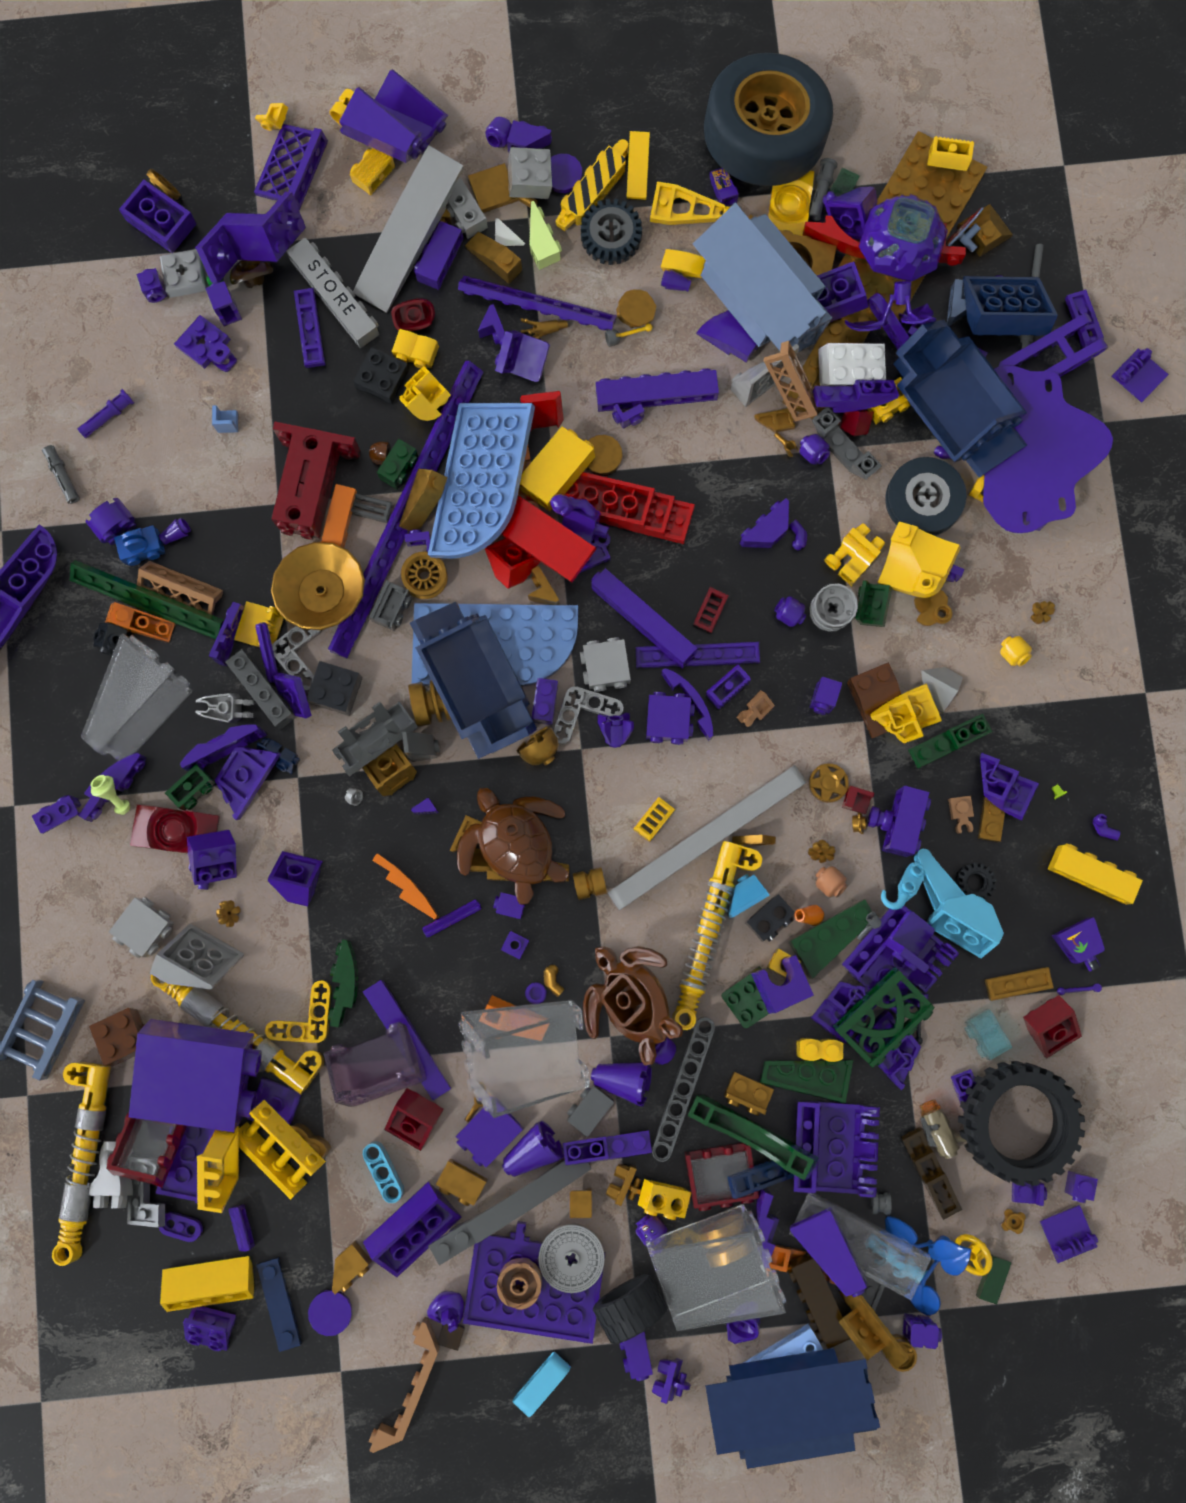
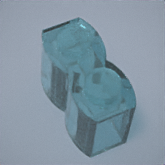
M986 1009L965 1021L967 1027L964 1029L970 1039L974 1038L978 1044L976 1050L982 1058L985 1057L987 1060H992L1012 1048L1011 1043L990 1009Z

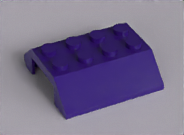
M903 906L897 910L889 908L880 919L881 926L876 929L872 928L842 965L855 980L868 989H872L888 972L896 967L915 987L927 993L937 981L933 974L938 977L943 974L938 967L932 964L935 959L948 967L951 962L947 958L954 961L959 953L950 944L943 943L933 934L917 956L930 966L926 973L919 969L914 972L904 965L905 960L901 962L892 955L894 951L888 948L885 942L906 912L909 911L906 906ZM902 981L897 983L902 996L907 994L908 991L912 993ZM885 995L882 1001L883 1003H890L895 999L893 998L889 1001V995ZM907 999V1000L904 1001V1004H906V1003H912V1004H913V1002H912L911 1000H909V999ZM896 1006L889 1008L896 1013Z
M820 1101L798 1102L796 1145L819 1157L810 1178L803 1180L794 1175L793 1191L816 1193V1191L858 1194L860 1197H876L877 1187L865 1185V1183L877 1184V1179L862 1175L863 1169L874 1171L878 1168L877 1164L866 1163V1161L878 1162L879 1142L868 1141L867 1138L879 1139V1134L864 1132L865 1124L869 1126L879 1125V1120L870 1119L868 1116L880 1117V1107Z

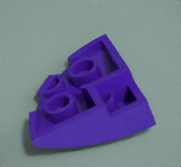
M729 310L712 317L696 332L697 335L726 354L730 355L732 353L746 363L755 350L759 348Z

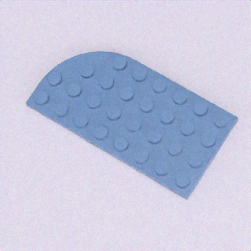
M459 403L444 473L447 481L438 502L428 550V556L431 558L452 559L473 555L495 541L508 525L515 509L535 410V406L532 403Z
M414 603V620L449 604ZM458 604L464 618L478 614L479 617L487 616L521 686L536 684L537 678L547 679L556 673L565 664L576 643L578 605ZM413 631L412 684L423 682L424 685L430 686L431 678L415 648L420 643Z

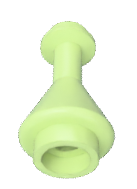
M99 775L91 782V793L93 796L110 800L115 805L114 811L117 814L124 815L130 810L129 801L121 800L116 795L114 781L111 776Z

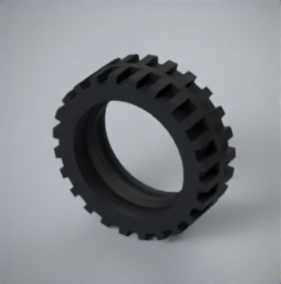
M1011 1061V1064L1001 1062L997 1064V1069L988 1067L984 1070L986 1075L983 1078L977 1075L973 1079L976 1085L973 1089L967 1087L965 1093L969 1096L966 1102L961 1101L960 1107L964 1109L963 1116H958V1122L964 1125V1130L959 1132L961 1138L967 1140V1144L964 1145L966 1150L974 1155L972 1159L976 1163L1006 1182L1010 1183L1011 1181L1020 1186H1024L1026 1182L1031 1186H1037L1040 1179L1046 1183L1053 1181L1051 1175L1056 1173L1061 1176L1065 1172L1063 1167L1066 1163L1070 1165L1074 1163L1075 1159L1072 1158L1075 1150L1080 1152L1082 1148L1078 1141L1079 1137L1085 1136V1131L1080 1129V1123L1085 1122V1116L1078 1112V1108L1082 1107L1080 1100L1072 1097L1076 1092L1072 1087L1065 1085L1066 1081L1062 1077L1054 1075V1072L1027 1062ZM1015 1086H1030L1038 1089L1048 1098L1053 1113L1052 1130L1047 1142L1037 1153L1022 1160L1011 1159L998 1152L991 1142L989 1135L990 1114L996 1101L1006 1091Z

